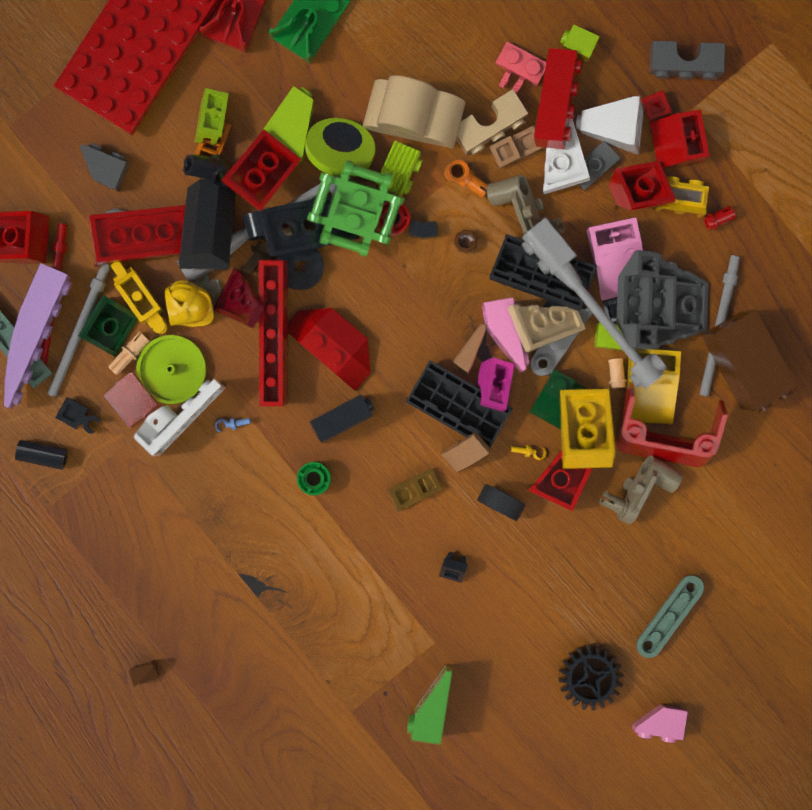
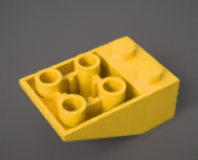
M634 348L642 359L647 355L651 356L655 353L664 363L666 369L663 371L664 374L646 389L642 385L639 388L634 385L636 397L631 418L639 419L644 423L673 424L680 376L681 351ZM629 357L627 372V388L629 382H632L629 378V376L632 375L630 369L635 366V364L631 361Z

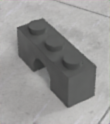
M653 41L649 51V75H655V78L667 79L671 75L679 76V79L683 80L693 79V76L703 77V80H716L717 77L724 73L725 43L701 42L697 47L696 59L685 61L677 53V42Z

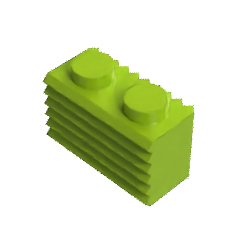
M394 141L380 173L384 174L387 172L392 174V181L387 192L402 197L404 193L409 194L413 185V181L410 180L413 172H419L423 160L420 159V151L398 141ZM376 182L375 187L379 188L380 183Z

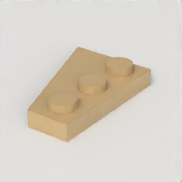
M520 305L507 307L526 353L585 330L579 312L568 307L552 306L547 308L532 305L529 307H520Z

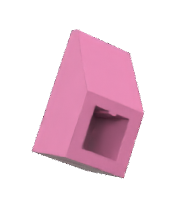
M659 704L634 722L632 729L638 733L637 736L652 739V735L662 737V741L676 743V739L683 740L688 711L681 707Z

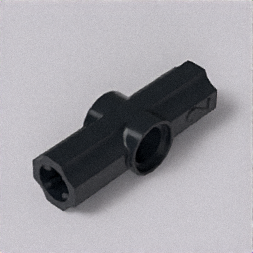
M191 154L187 155L184 159L183 172L188 176L212 180L216 186L223 187L227 185L222 179L234 166L235 162L227 161L223 155L205 157Z

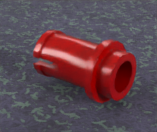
M729 205L715 213H707L703 217V222L708 230L712 229L715 231L718 226L735 220L736 216L733 208L731 209Z

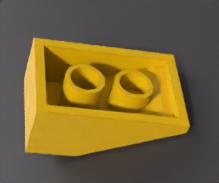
M609 389L560 390L563 468L612 467L615 450Z

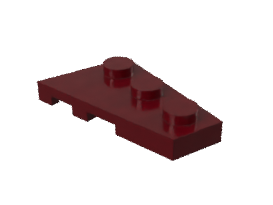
M234 267L213 309L254 329L256 323L261 319L264 305L242 271Z

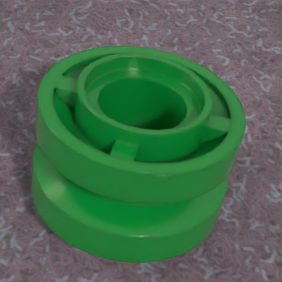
M306 463L297 473L298 487L307 495L315 496L322 494L330 486V471L322 463ZM311 472H317L321 477L320 483L316 486L309 484L307 480Z

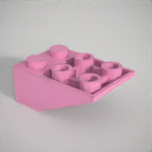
M636 218L589 227L586 231L593 265L597 266L595 275L601 301L617 298L619 274L635 250H643Z
M513 298L486 302L482 306L486 331L510 362L514 364L518 372L525 371V366L529 365L528 353L522 350V342L507 307L518 305V303H514Z

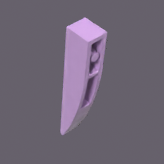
M41 263L21 306L9 348L5 375L4 406L10 409L20 404L23 397L21 392L24 383L28 384L32 377L33 371L30 369L34 361L37 362L43 351L40 348L44 339L47 340L52 331V326H50L53 317H58L62 308L60 301L63 295L67 296L72 282H69L70 276Z

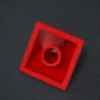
M659 161L616 168L608 185L616 205L630 211L676 201Z

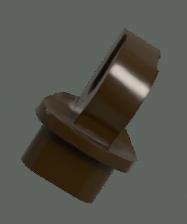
M261 239L256 246H251L254 254L243 267L250 275L258 269L259 260H272L267 242L264 239Z

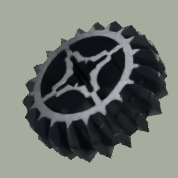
M586 645L585 653H583L581 647H577L579 654L577 656L570 651L568 654L572 658L571 662L567 659L562 660L568 666L567 669L559 668V672L565 674V676L559 677L558 681L566 683L560 687L561 691L566 692L569 690L565 698L570 700L575 697L572 702L574 706H577L582 701L581 708L583 710H586L588 703H590L592 711L596 710V703H599L603 709L605 708L603 702L605 699L612 704L613 699L610 695L619 696L620 694L614 689L615 686L623 687L622 682L616 681V679L624 677L623 673L616 672L622 667L621 664H613L617 657L612 655L607 658L609 655L608 649L603 650L600 654L601 647L598 645L595 646L594 652H592L590 645ZM587 659H599L606 663L607 667L594 669L590 666ZM581 662L582 673L575 678L576 680L572 681L573 670ZM586 667L593 675L597 673V676L593 677L595 688L589 680L585 682V679L588 678ZM610 674L609 683L605 690L601 692L600 681ZM579 686L580 688L590 687L594 696L581 695L574 688Z

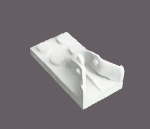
M207 380L199 388L201 393L196 398H189L181 407L183 411L179 416L168 405H165L146 418L137 433H135L134 438L152 456H160L226 387L218 380ZM155 419L158 420L157 425L154 424Z

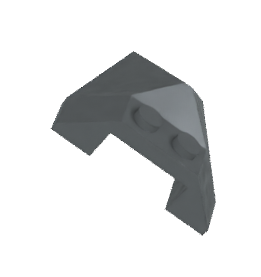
M635 250L618 276L617 326L632 348L654 350L659 348V346L671 344L676 340L707 331L708 282L689 271L678 268L676 263L668 262L657 252Z

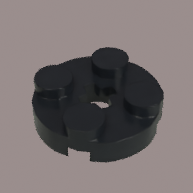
M317 249L278 257L277 261H288V287L290 289L309 290L315 287L322 279L324 261ZM297 261H305L307 263L304 266L305 272L294 271Z

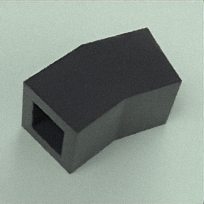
M412 220L409 237L423 240L438 238L436 221L423 223Z

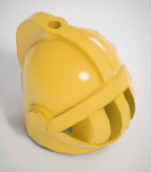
M181 280L165 288V300L170 326L198 327L212 322L214 318L213 304L210 294L205 289L192 282Z

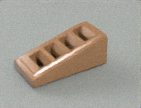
M480 324L453 360V364L467 374L471 370L485 334L486 326L484 324Z

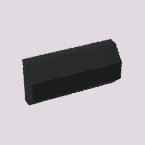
M199 179L187 188L179 256L180 269L229 270L236 193L228 185L218 187L212 180Z
M506 234L489 280L580 312L584 302L578 294L550 272L545 275L537 265L540 259L536 254L533 253L530 256L521 244L525 242L524 240ZM575 258L570 264L580 277L581 284L589 292L597 266Z
M431 360L406 400V403L465 437L470 436L476 431L489 448H491L513 410L508 405L505 411L482 406L481 390Z

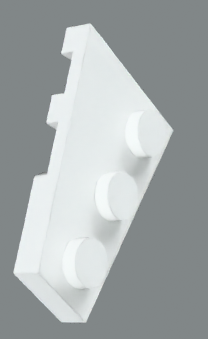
M570 119L569 127L572 129L571 140L566 142L565 150L546 148L544 194L590 181L573 119Z

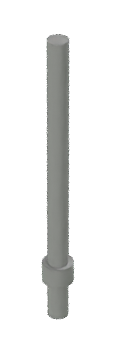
M731 255L727 273H724L722 282L724 288L715 326L727 318L733 288L737 285L738 276L736 275L740 261L738 256ZM710 351L699 394L709 397L716 362Z
M108 263L101 264L96 278L92 279L89 286L91 287L90 293L47 394L56 397L80 342L81 338L78 335L90 317L100 292H103L106 286L104 282L111 268Z

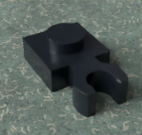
M66 397L55 417L77 430L80 425H83L84 430L90 434H95L96 431L89 427V423L92 420L98 423L102 421L97 416H87L89 408L69 397Z

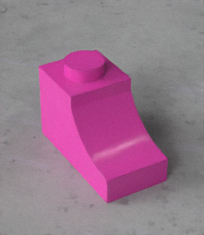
M491 358L481 363L477 386L481 388L482 406L499 411L506 410L514 370L513 363L497 358Z

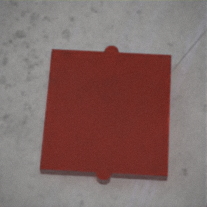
M133 371L121 381H116L115 386L103 395L128 428H131L141 418H146L147 413L159 404Z

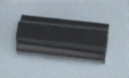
M19 440L15 453V460L64 470L68 458V450Z

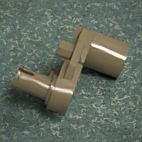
M524 175L488 184L487 196L494 207L513 202L524 235L542 221L539 210L544 209L543 200L541 198L534 199L529 183ZM561 218L549 221L558 233H564V224L559 225L563 223Z
M651 455L644 460L634 480L630 478L625 480L622 486L628 492L623 500L609 491H605L602 496L609 499L610 502L600 498L599 504L616 512L617 518L620 521L630 525L639 515L654 484L669 493H673L679 487L683 473Z

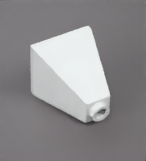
M640 96L583 110L582 115H577L576 129H580L582 134L597 140L605 141L623 150L639 154L644 111Z

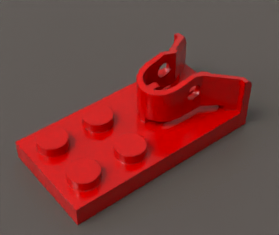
M220 0L205 25L200 26L199 32L201 36L247 53L266 0Z
M185 205L89 215L87 221L90 225L94 250V267H99L103 263L180 255Z

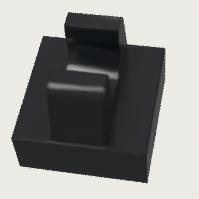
M449 552L443 560L439 577L462 583L468 565L466 564V557L462 555L459 562L452 560L453 552Z

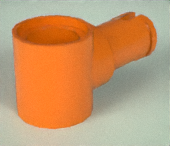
M455 160L446 165L444 175L449 182L457 183L462 187L466 186L481 198L486 194L488 184L476 177L464 161ZM454 165L459 166L462 170L459 178L454 177L451 173Z

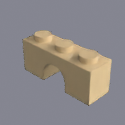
M513 89L492 102L491 107L497 116L494 124L482 126L475 120L473 115L460 122L456 140L466 155L471 152L473 155L485 149L484 144L491 140L493 143L497 142L505 136L504 132L511 127L513 130H516L526 123L524 119L527 118L528 112Z

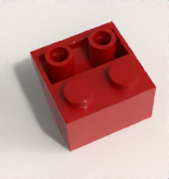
M701 109L677 113L649 123L656 161L660 162L663 169L704 162L710 157Z

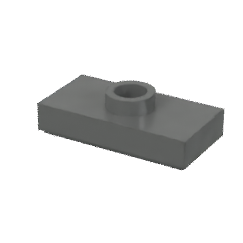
M605 141L584 158L590 181L578 184L583 191L620 159Z

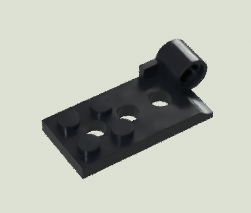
M332 196L326 197L321 215L326 216ZM316 199L265 208L243 216L249 240L265 238L270 257H279L333 246L330 243L327 245L320 243L324 224L312 222L314 225L313 231L306 230L303 225L309 212H312ZM282 224H288L291 227L292 234L290 236L282 232ZM332 227L331 234L353 241L360 239L357 234Z

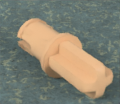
M138 332L125 347H121L123 351L109 365V369L117 375L120 374L132 359L137 360L136 356L150 341Z

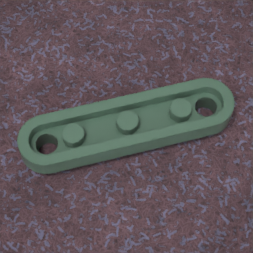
M687 575L679 581L638 637L636 649L639 654L646 658H653L658 655L702 595L704 585L701 579L693 575ZM688 583L694 584L692 591H687L686 586ZM651 641V648L645 649L644 643Z

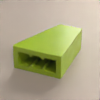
M293 86L264 127V130L302 160L299 163L302 164L305 159V143L310 130L315 104L311 98L313 95L303 87L297 89Z

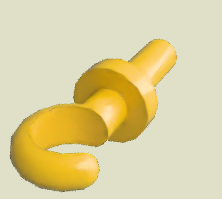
M526 445L525 448L511 446L510 449L511 452L525 454V457L533 455L536 460H543L547 455L546 449L542 448L544 451L543 456L537 457L536 449H531L530 445Z

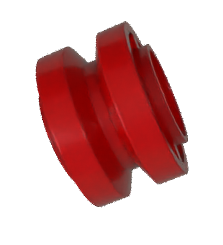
M389 201L383 203L377 223L380 230H382L391 203ZM404 204L399 206L397 214L400 217V221L397 224H393L390 236L403 233L409 225L410 213Z

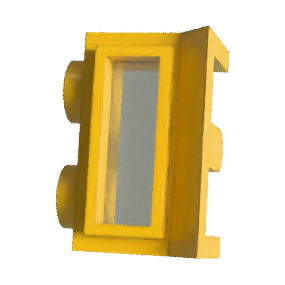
M667 176L676 201L655 206V211L667 209L675 211L674 213L676 214L694 213L700 218L706 215L709 187L703 186V181L689 180L688 184L681 183L680 178Z

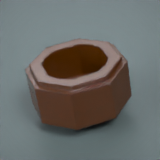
M464 229L456 234L454 245L458 252L468 254L475 250L478 239L473 231Z

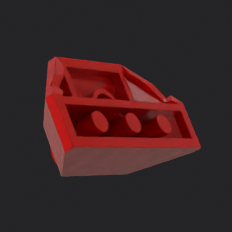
M333 308L298 311L288 322V334L354 391L371 374L368 339Z

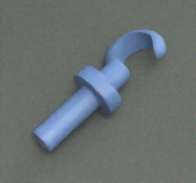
M231 418L230 422L226 419H219L215 423V429L217 432H221L218 425L220 422H224L226 428L236 430L237 426L251 424V419L236 420Z

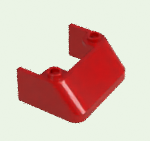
M629 382L615 436L617 449L627 454L642 457L652 455L662 461L692 467L705 466L719 449L728 416L724 401L719 400L711 432L698 435L695 441L648 432L643 421L631 418L636 396L634 384Z

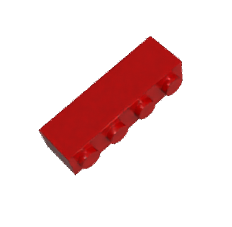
M548 49L534 133V141L537 147L565 150L566 142L571 140L572 129L569 127L570 119H574L575 105L572 103L573 97L578 96L579 82H576L577 74H581L583 65L577 50Z

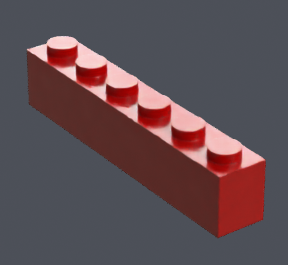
M259 260V299L264 305L262 316L259 320V406L283 407L288 404V261Z

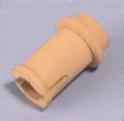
M623 358L608 360L611 378L609 385H611L612 389L626 388L628 381L624 375Z

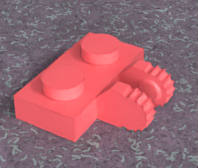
M506 42L495 63L507 70L499 84L500 87L504 88L507 85L511 74L520 77L513 87L516 95L525 80L537 86L546 67L545 61L509 42Z

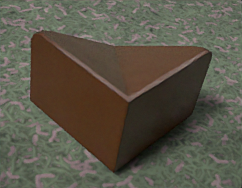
M154 660L133 666L129 670L133 687L160 677L156 661Z

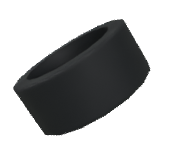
M488 484L484 485L477 498L478 502L515 521H518L526 506L521 501Z

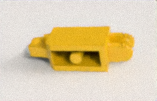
M121 262L111 264L110 266L117 275L113 279L115 281L114 285L138 320L144 325L148 323L155 333L157 332L160 335L166 334L168 325L161 315L164 310L139 274L132 267L126 270Z

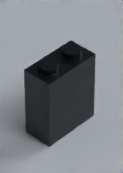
M362 394L309 422L320 443H325L372 418L371 412L375 408L369 397L363 398Z

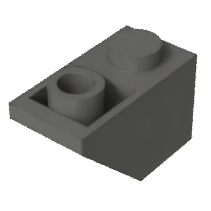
M90 143L89 146L81 144L80 149L92 179L100 185L119 192L130 167L125 162V157L112 152L111 156L103 153V148L93 143Z

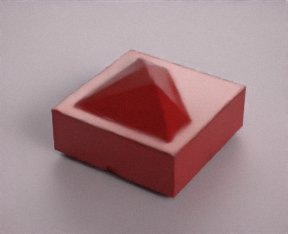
M664 90L641 98L649 121L672 112Z

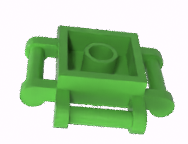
M345 160L339 177L322 172L320 176L321 184L313 210L309 212L307 217L312 222L324 224L320 243L325 245L330 243L358 252V255L364 257L368 254L371 239L389 245L392 238L390 233L399 206H402L404 202L403 197L387 192L392 181V174L387 172L382 174L354 165L349 160ZM350 174L378 182L380 186L375 188L348 178ZM335 184L326 216L321 215L330 185ZM384 200L391 203L381 233L374 230L377 226ZM332 227L363 236L362 242L359 243L331 234Z

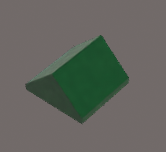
M103 295L78 336L116 357L138 318L129 309Z

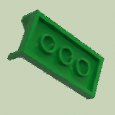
M293 0L275 29L270 28V39L310 64L352 0Z

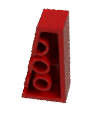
M561 450L528 491L573 511L593 468H563Z

